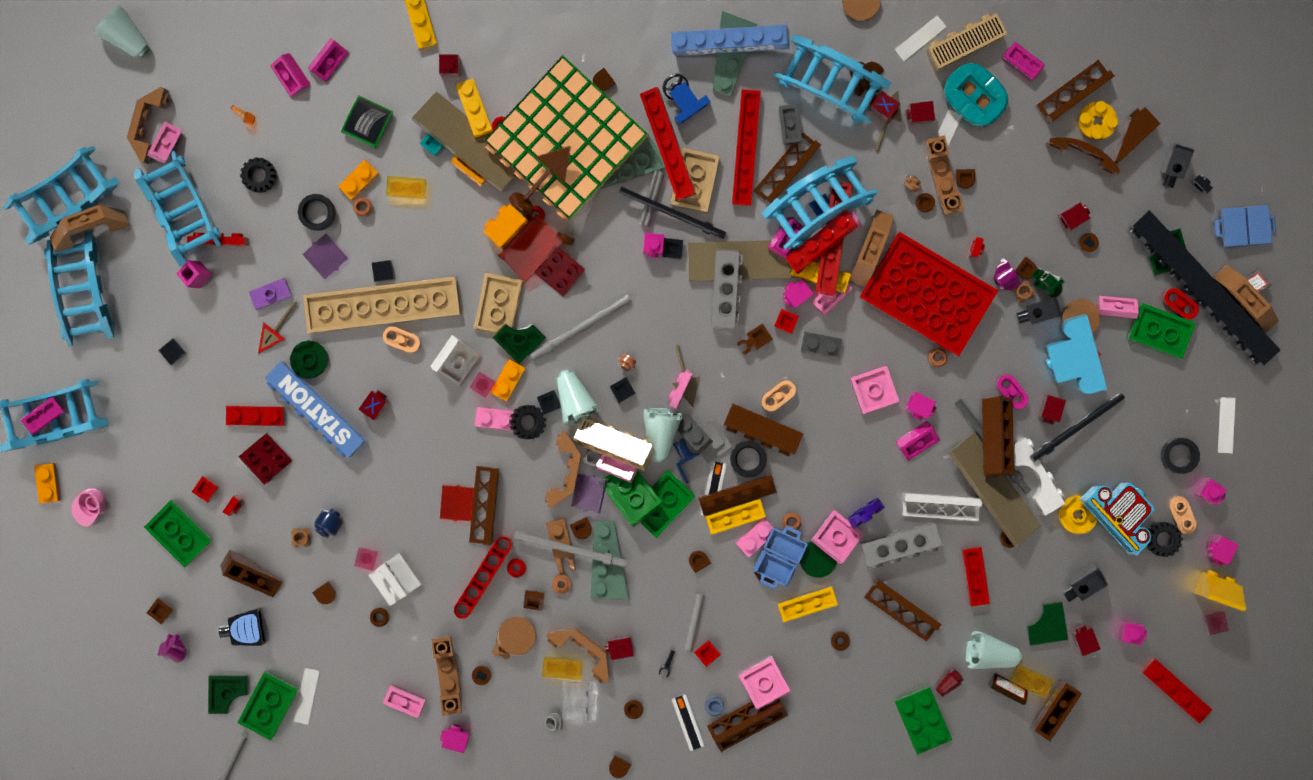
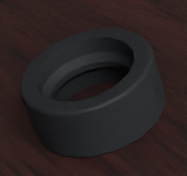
M311 194L303 198L297 211L301 223L315 231L325 230L331 226L336 215L335 206L332 201L321 194ZM320 201L326 205L328 215L322 223L315 224L307 219L305 212L308 204L311 202Z
M1173 438L1164 444L1161 450V460L1169 471L1177 474H1186L1197 467L1200 461V451L1192 440ZM1178 444L1187 446L1192 454L1190 462L1183 467L1173 465L1169 458L1171 449Z
M744 441L737 444L732 450L730 462L736 473L748 478L755 477L764 470L767 458L764 449L759 444L752 441ZM745 448H752L759 454V464L753 470H744L737 463L739 452Z

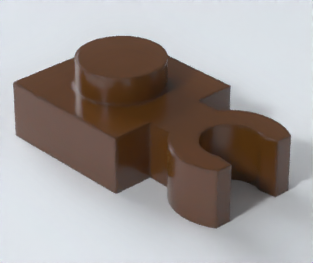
M762 323L747 333L748 340H740L737 345L745 343L747 349L742 353L747 354L753 345L757 350L773 340V338Z

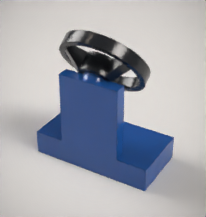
M672 74L665 79L662 86L663 93L667 98L674 100L682 111L675 116V121L679 126L710 104V100L706 95L697 100L689 88L688 80L682 74ZM674 77H679L678 81H675L671 84V86L666 87V84L670 79ZM666 90H667V91H671V92H669V94H670L671 96H668V95H667Z

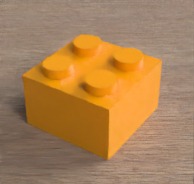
M511 204L508 206L503 205L497 212L499 215L496 219L493 220L491 218L484 225L485 230L483 232L502 250L529 223Z

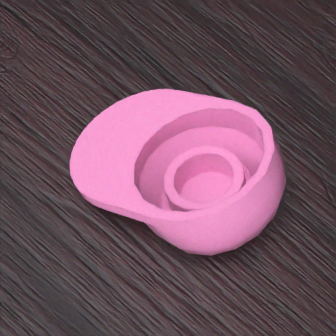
M95 488L82 491L71 506L74 519L82 526L92 525L106 509V498L101 491Z

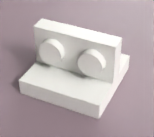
M452 335L431 364V367L441 376L460 386L481 355Z
M401 553L368 575L389 606L422 584Z

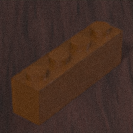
M1003 396L982 399L984 475L992 477L1014 475L1013 399Z
M733 403L723 424L727 426V431L735 434L737 431L744 433V438L753 442L755 438L761 440V445L770 449L773 446L780 448L779 453L790 456V453L795 455L804 434Z

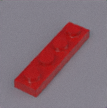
M845 210L785 259L793 270L799 274L856 229L858 224Z
M1155 658L1141 671L1199 724L1212 711L1204 701Z

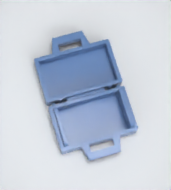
M1269 205L1221 209V219L1214 221L1215 237L1223 238L1224 247L1271 244V233L1276 232L1275 216H1270ZM1219 223H1222V234H1220Z
M786 526L783 531L772 528L764 545L766 550L761 551L753 568L754 572L761 574L760 583L772 589L779 583L788 587L796 571V564H799L808 545L800 540V531ZM789 530L797 534V537L787 534L786 531ZM767 577L775 581L774 585L765 581L764 578Z

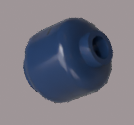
M334 509L329 511L322 510L314 522L315 531L325 538L335 536L343 524L341 518H339L340 513Z

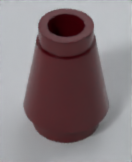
M948 670L935 689L944 697L962 685L961 682L964 678L957 670Z

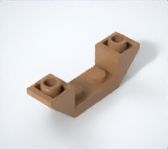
M163 87L137 100L127 139L137 157L146 164H149V160L153 159L147 156L152 145L141 142L139 139L144 135V121L149 117L150 109L148 106L151 105L164 109V106L169 102L170 95L168 90Z
M945 135L926 140L928 163L937 197L944 214L947 215L964 210L960 191L957 192L950 167L948 159L950 153Z
M97 205L62 218L50 236L55 253L74 246L71 235L104 223L108 224L111 233L128 227L129 224L124 211Z
M876 209L863 247L851 272L850 282L866 287L880 258L894 216Z
M1226 265L1213 277L1226 292L1229 291L1253 317L1252 320L1265 333L1279 322L1272 306L1244 276L1233 268Z
M562 431L561 435H557L556 446H559V451L573 453V457L569 456L567 467L570 468V473L565 475L563 486L567 487V489L563 490L552 487L550 491L546 492L545 502L548 503L547 507L550 508L574 493L582 454L565 431Z
M577 628L554 630L547 633L546 637L549 638L547 642L555 648L557 646L562 648L571 636L573 638L572 642L579 647L583 645L587 648V653L594 659L600 658L592 669L593 677L600 683L603 681L608 683L610 677L607 655L602 647Z
M451 636L431 639L441 690L442 716L462 713L461 689Z

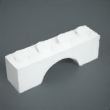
M1022 437L1014 442V466H1027L1036 474L1038 489L1032 499L1041 514L1046 516L1065 504L1063 501L1065 496L1059 488L1056 489L1054 486L1055 480L1052 474L1045 471L1043 459L1040 458L1036 462L1031 460L1030 456L1035 453L1033 451L1035 446L1030 439L1027 440Z

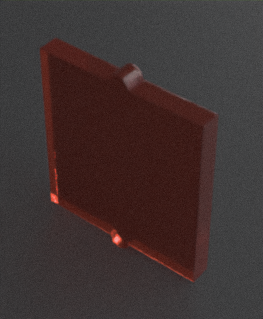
M442 485L440 519H450L454 522L457 520L471 521L474 488L460 487V485Z

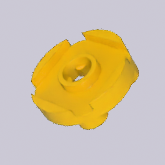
M1103 101L1092 102L1086 105L1080 111L1078 118L1080 132L1086 138L1103 140L1109 137L1118 124L1115 110ZM1094 116L1102 118L1101 126L1093 124L1095 121Z
M1079 495L1067 498L1064 501L1065 504L1058 511L1061 525L1067 531L1077 534L1089 532L1097 523L1095 516L1079 500L1082 497ZM1075 510H1082V519L1074 518Z

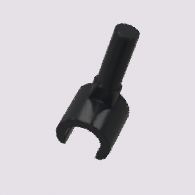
M670 651L667 661L659 669V675L662 669L668 670L666 678L669 677L670 665L675 651Z

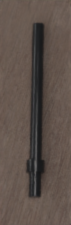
M622 186L620 187L618 194L695 226L708 235L711 233L722 239L726 235L725 231L714 227L712 223L702 222Z
M1120 392L1058 437L1041 445V448L1030 456L1031 460L1036 462L1045 454L1049 455L1052 453L1055 447L1124 400L1125 396Z

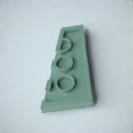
M722 11L720 29L756 27L758 25ZM747 52L717 54L713 91L731 97Z
M649 134L600 189L665 168L660 151Z
M595 520L593 551L602 554L606 552L613 554L614 557L621 558L614 521ZM592 559L590 597L629 599L623 567L614 564H602V561Z

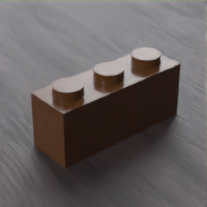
M1061 680L1030 728L1051 742L1082 693Z

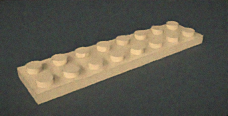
M455 276L303 295L307 333L461 315Z

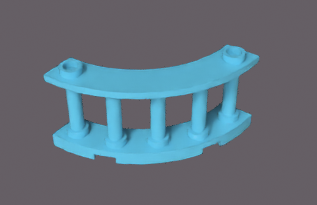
M794 35L791 42L797 45V51L785 75L777 72L774 73L773 76L779 79L778 83L788 88L789 86L796 87L836 106L851 115V119L859 124H862V122L870 124L872 120L864 116L876 91L880 88L888 90L891 82L874 71L870 73L863 68L864 65L824 45L821 47L813 45L812 40ZM808 51L813 53L814 58L800 82L793 79L792 76L802 56ZM826 58L832 61L834 66L820 91L808 84L820 61ZM846 68L853 72V77L839 101L828 95V92L840 69ZM864 78L870 82V87L858 111H856L847 104L859 80Z
M94 146L80 148L76 151V155L56 173L36 186L20 194L14 193L7 198V203L3 206V209L7 210L15 207L29 227L30 233L25 238L28 245L50 236L49 231L55 229L62 218L96 206V200L102 195L104 198L107 197L120 184L116 177L109 180L104 178L89 156L95 151L96 148ZM83 162L98 182V187L94 191L89 189L76 170ZM69 173L85 195L84 199L78 204H74L58 182ZM51 186L67 207V211L60 216L53 214L40 195L41 192ZM34 198L47 217V223L41 226L36 225L21 203Z
M174 150L171 152L173 162L149 174H144L141 168L134 171V177L146 199L153 201L152 204L156 209L154 213L162 228L165 227L167 232L165 237L170 253L179 266L187 263L185 255H187L188 251L213 239L217 247L220 246L219 237H221V233L214 226L204 201L185 168L187 164L182 155L178 156ZM178 168L184 181L160 193H155L151 186L152 181ZM189 187L194 200L171 212H166L162 205L163 200ZM199 207L203 216L202 219L180 230L174 229L171 223L174 221L173 219ZM206 225L208 233L185 245L180 244L182 237Z
M854 156L835 161V166L828 169L824 166L807 175L788 188L787 195L782 199L777 197L762 212L765 219H777L789 236L790 240L784 245L785 250L799 248L812 233L840 215L843 211H849L862 205L867 206L873 202V197L878 191L874 189L866 192L853 173V167L858 162ZM847 176L859 195L849 198L835 177ZM824 182H829L842 200L841 203L831 209L817 189V186ZM807 192L812 194L824 212L813 221L798 201ZM790 205L794 207L806 225L797 234L783 215L784 210Z
M85 232L82 243L75 244L73 247L57 253L54 251L51 240H47V248L44 249V255L47 260L51 293L61 326L60 333L62 339L66 340L70 347L73 346V336L100 331L104 332L106 339L114 338L115 324L108 305L102 302L101 293H104L101 276L96 274L95 266L99 265L98 243L93 232ZM79 251L85 252V259L83 261L57 266V256ZM80 269L87 270L89 280L86 283L60 288L58 274ZM85 290L91 291L94 301L91 304L69 309L64 308L61 295ZM88 312L97 313L98 323L71 328L67 318Z
M89 379L78 381V385L56 392L9 402V399L1 400L0 410L8 437L6 439L7 442L0 445L1 453L26 448L25 446L34 445L35 442L37 445L76 436L88 430L93 431L109 426L107 418L99 419L96 416L89 389L98 385V381L90 382ZM81 390L88 414L87 422L83 424L79 420L73 396L74 392ZM65 395L72 421L70 428L61 429L56 418L50 423V433L40 435L37 432L32 436L29 432L28 438L18 440V437L15 436L9 408L22 406L26 416L32 412L31 403L47 401L51 397L55 398Z

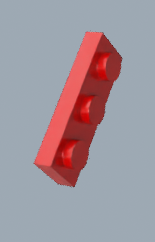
M193 232V236H187V243L205 233ZM221 233V237H219L221 245L248 246L249 238L243 237L241 233H231V237H224V233ZM211 239V240L207 241L206 243H204V244H202V245H216V244H215L214 240Z
M226 406V425L284 426L285 407Z
M982 547L962 549L970 606L990 604Z

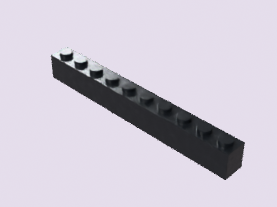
M1150 210L1144 211L1129 226L1131 235L1144 243L1143 247L1148 253H1153L1158 257L1156 259L1158 264L1170 270L1171 273L1169 275L1176 282H1181L1184 286L1183 290L1189 296L1193 295L1197 299L1196 304L1201 309H1206L1210 313L1209 318L1214 323H1219L1223 327V333L1236 341L1235 345L1242 352L1245 351L1249 355L1248 359L1254 365L1265 366L1281 351Z

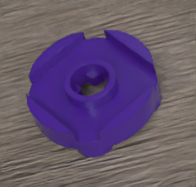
M875 498L863 508L855 511L847 520L855 529L862 523L865 524L873 518L872 515L879 513L885 506L879 498Z

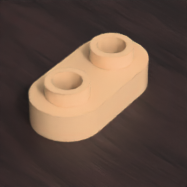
M388 327L383 332V340L390 346L408 353H414L420 348V339L415 334L397 327ZM391 333H396L397 337L395 340L390 338ZM409 340L414 341L413 347L408 346Z
M787 380L780 382L763 395L761 399L762 407L767 411L777 410L795 395V385ZM785 386L789 388V392L787 394H784L782 392V389ZM769 398L774 399V404L771 406L767 404Z
M1173 497L1169 501L1168 508L1175 525L1182 533L1193 532L1197 522L1189 502L1184 497ZM1178 503H1182L1183 505L1182 509L1180 510L1177 509ZM1187 520L1190 522L1189 527L1184 526Z

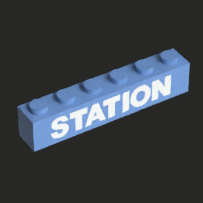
M787 25L671 32L672 52L675 56L790 49Z
M280 361L265 377L268 381L266 383L268 387L273 391L278 390L282 394L280 398L288 405L291 403L296 408L294 411L303 418L305 416L310 421L308 424L315 431L319 429L324 434L322 438L326 442L337 446L336 451L342 457H352L367 441L285 362Z

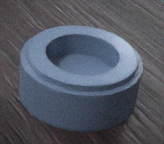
M711 696L705 702V709L708 714L718 716L724 710V702L718 696Z

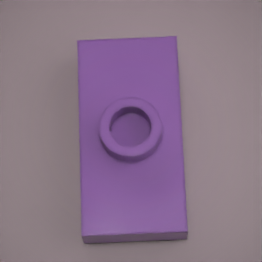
M285 278L249 291L255 310L292 296Z

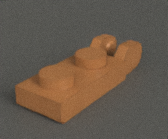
M565 518L546 522L550 540L571 545ZM552 549L559 574H564L561 559L568 557L569 569L571 572L575 571L573 554Z

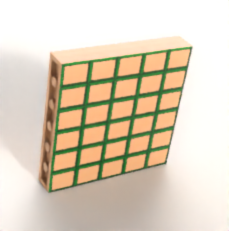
M562 55L484 141L487 143L485 148L493 155L495 153L499 154L502 157L500 161L507 168L512 166L516 170L514 174L521 181L525 178L530 183L528 185L530 189L548 169L536 156L571 146L565 183L551 172L534 192L537 194L539 191L544 196L542 200L549 207L554 205L558 209L556 213L562 219L568 218L571 221L648 137V133Z

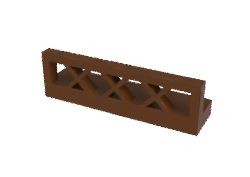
M1097 60L1038 103L1036 107L1050 124L1115 75L1111 70L1107 72L1101 62ZM1095 66L1103 74L1098 79L1090 78L1091 69ZM1076 80H1086L1085 89H1074ZM1063 90L1071 91L1070 100L1060 101V92ZM1046 102L1055 103V110L1051 114H1048L1042 106Z
M804 132L801 133L802 138L811 144L807 151H799L798 143L792 144L754 189V192L769 205L779 197L821 146L820 143L816 140L813 141ZM796 154L797 163L793 166H786V157ZM784 161V166L779 167L780 164ZM784 169L785 177L782 180L774 181L773 173L775 170ZM764 184H772L773 191L768 197L760 191Z
M476 466L470 543L492 545L500 468ZM480 470L490 471V478L486 484L479 478ZM483 488L488 492V499L484 503L478 498V492ZM481 507L486 511V519L482 522L476 517V511ZM479 526L484 530V539H474V530Z
M769 474L698 497L703 515L705 516L777 493L772 475Z
M879 579L875 580L864 596L868 601L926 642L935 630L938 631L942 625ZM875 588L882 591L883 600L875 601L870 597ZM895 600L898 603L899 611L891 612L888 610L887 602ZM902 613H913L915 622L906 623L903 620ZM927 623L931 628L926 635H923L919 632L918 624Z
M780 699L776 700L777 703L770 707L765 706L759 709L757 714L753 716L748 715L750 709L756 707L753 702H750L709 724L707 727L719 750L723 752L787 717L788 714ZM734 718H742L739 724H731ZM724 726V731L716 736L714 729Z

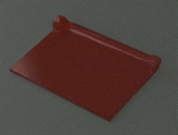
M535 214L498 256L512 268L523 282H526L563 241L538 214Z

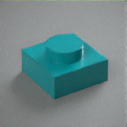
M427 134L420 142V145L434 156L443 148V145L430 134Z

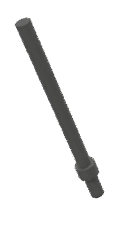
M959 399L954 404L983 439L981 424L963 401ZM1014 468V475H1011L1010 479L1017 483L1021 490L1027 494L1031 489L1023 480V475L1020 471H1016Z

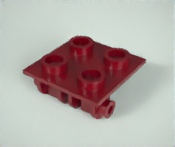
M554 245L534 273L564 297L579 276L583 274L585 268L557 245Z
M267 433L238 456L263 485L268 484L274 476L293 461Z

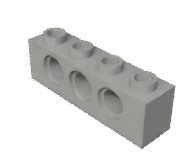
M715 250L711 326L714 328L735 329V324H739V312H736V304L740 305V293H737V285L741 286L742 274H738V268L742 266L743 255H739V250ZM732 265L734 267L733 272L725 274L723 272L724 266ZM723 285H732V291L724 293L722 291ZM729 303L731 310L729 312L721 311L722 304Z
M933 522L862 542L860 545L866 565L874 569L883 566V562H899L901 557L904 556L913 558L919 556V552L927 551V553L935 552L938 550V547L942 546L936 523ZM918 536H923L925 539L922 546H916L915 539ZM900 541L906 543L904 551L897 550V544ZM882 546L888 549V553L884 557L878 555V550Z

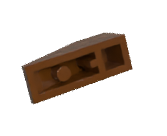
M1146 107L1141 110L1137 108L1129 115L1131 119L1126 123L1113 158L1116 164L1124 159L1161 124Z
M232 550L228 551L220 564L223 576L271 597H274L283 583L280 578L254 561Z

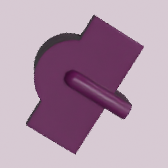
M1004 258L1000 260L1001 264L996 267L993 280L1000 289L1011 291L1020 286L1021 282L1009 262Z
M168 634L166 641L160 644L157 655L170 659L175 663H180L184 660L187 650L182 645L181 640H179V635L172 636Z

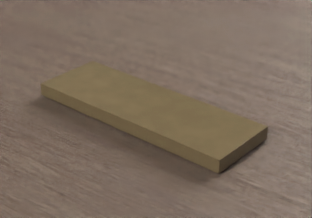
M437 91L412 117V121L500 192L515 178L514 172L516 170L512 166L507 168L500 161L502 157L499 154L495 153L493 155L485 148L487 143L484 140L489 134L475 138L467 116Z
M771 240L688 243L689 281H714L716 249L739 250V255H743L742 266L738 268V274H742L741 280L794 279L797 277L790 275L792 267L785 258L767 248ZM726 265L723 268L725 274H731L734 270L732 265Z
M975 432L948 453L1014 547L1021 545L1041 527L1036 517L1006 476L992 477L984 475L983 443Z

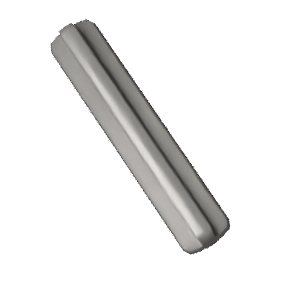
M654 171L647 198L657 201L664 176L663 172ZM644 205L640 225L649 227L654 211L653 208Z

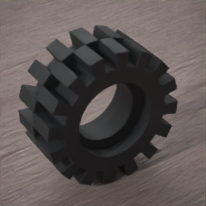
M254 157V159L250 158L247 163L243 164L244 167L240 170L242 172L240 178H242L241 182L247 189L256 193H264L266 190L272 189L271 187L275 185V179H277V171L272 163L264 158ZM256 168H262L266 173L265 179L259 183L254 182L251 176Z
M534 405L519 406L510 415L512 417L509 420V423L512 425L510 429L520 439L538 438L539 434H543V428H546L544 421L547 420L543 417L545 415L544 412H541V409ZM525 415H530L534 419V426L529 430L524 429L521 424V420Z
M1157 522V524L1151 525V529H1148L1151 533L1148 549L1153 554L1161 557L1173 556L1175 552L1178 553V548L1182 547L1181 541H1183V537H1181L1182 533L1178 530L1177 526L1168 522ZM1162 532H1167L1171 537L1170 544L1165 547H1161L1157 543V537Z

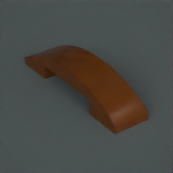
M1056 137L1048 139L1045 143L1062 152L1069 146L1100 160L1097 168L1114 176L1120 172L1116 163L1106 153L1087 142L1073 138Z

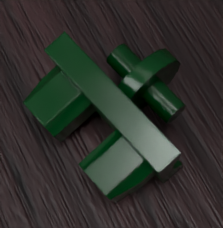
M1038 268L1031 275L1036 281L1033 284L1036 289L1047 293L1051 297H1058L1062 293V284L1065 281L1061 277L1047 271L1044 272L1041 268Z

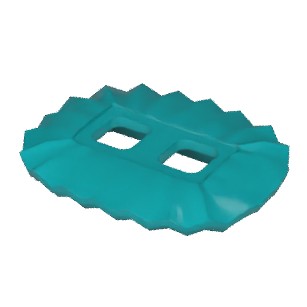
M963 64L953 71L946 80L944 87L946 100L957 114L972 125L984 127L993 124L1006 110L1008 104L1006 89L994 75L979 64ZM968 81H971L976 86V90L971 95H967L962 90V87ZM982 94L990 99V103L985 108H981L976 104V100Z

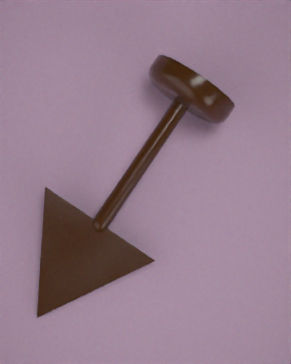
M571 146L536 156L548 169L525 196L517 192L511 194L509 201L517 211L524 215L532 213L534 207L529 198L551 172L565 183Z

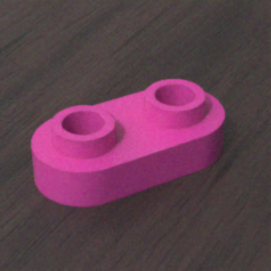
M1002 375L998 378L996 386L1002 396L1013 399L1014 409L1024 408L1028 404V395L1016 379L1011 375ZM1004 381L1009 382V386L1007 388L1003 387ZM1016 396H1019L1021 398V401L1019 403H1016L1014 401V398Z

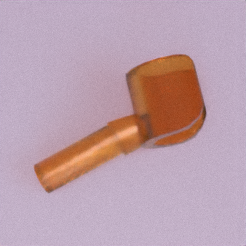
M234 105L231 106L233 111L244 116L242 122L250 125L254 124L255 115L245 112Z

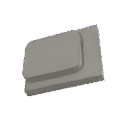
M713 418L701 426L704 432L713 440L700 453L708 464L733 446Z

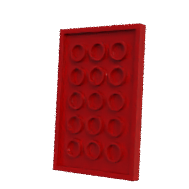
M899 231L859 298L959 357L999 290Z

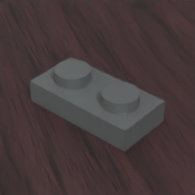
M798 104L779 106L783 145L802 143Z
M804 332L801 351L839 358L842 339Z
M689 414L680 421L679 433L698 454L713 442Z

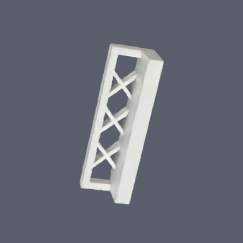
M903 493L902 516L979 521L982 500L974 497ZM907 502H916L920 508L914 513L907 512ZM929 503H935L939 508L933 514H929L924 509ZM948 504H952L958 510L953 515H947L943 508ZM966 506H975L974 517L966 516L962 510Z

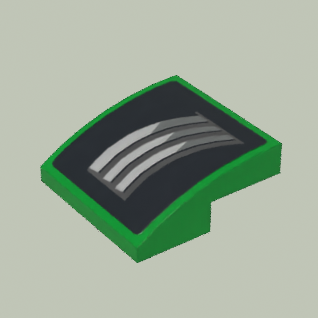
M358 95L342 127L341 133L376 149L384 135L386 126L393 116V111Z

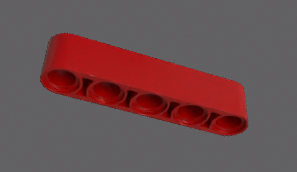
M502 535L494 542L454 607L456 617L465 619L472 613L513 546V541L509 536ZM501 539L508 541L509 547L507 549L499 547ZM492 555L496 556L499 559L498 565H491L489 557ZM486 572L489 577L488 581L482 582L479 580V573ZM475 588L478 591V597H470L468 594L469 589ZM459 605H466L468 613L461 614L458 610Z

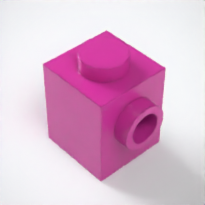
M645 233L643 253L647 254V257L658 258V255L663 254L664 235Z
M187 260V263L176 274L186 287L201 288L212 274L201 261Z
M803 279L799 280L796 284L792 281L784 287L786 291L783 293L785 297L782 299L789 308L792 306L795 309L812 296L813 292Z
M913 392L905 409L912 412V417L922 420V418L928 419L929 416L932 417L937 407L934 406L935 401L917 392Z
M1205 478L1195 494L1209 504L1217 505L1225 499L1227 489L1214 480Z
M1217 535L1207 548V551H1209L1207 556L1212 558L1211 562L1219 566L1223 564L1230 565L1239 544Z
M1121 621L1118 640L1142 645V642L1147 637L1145 626L1138 623Z
M452 724V727L448 726L441 733L440 741L443 742L442 748L464 753L470 732L463 730V727Z

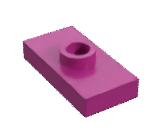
M1014 42L1002 57L1032 81L1045 66L1043 62L1017 42Z
M51 397L20 421L33 436L61 416L64 411L54 398Z

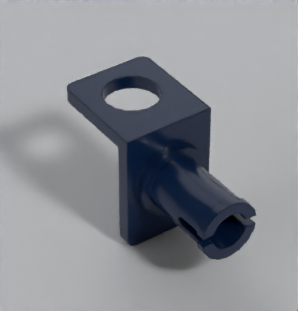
M681 439L679 442L682 448H680L677 442L673 443V446L681 458L680 462L676 463L687 484L689 481L680 465L700 454L697 452L695 454L690 453L684 439Z

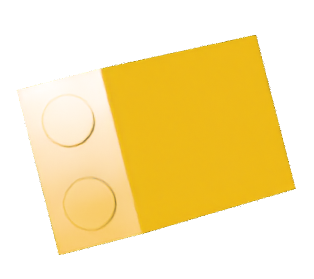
M1210 570L1207 573L1201 571L1193 593L1245 612L1246 604L1243 588L1241 585L1236 584L1237 580L1227 576L1224 580L1218 577L1219 573Z

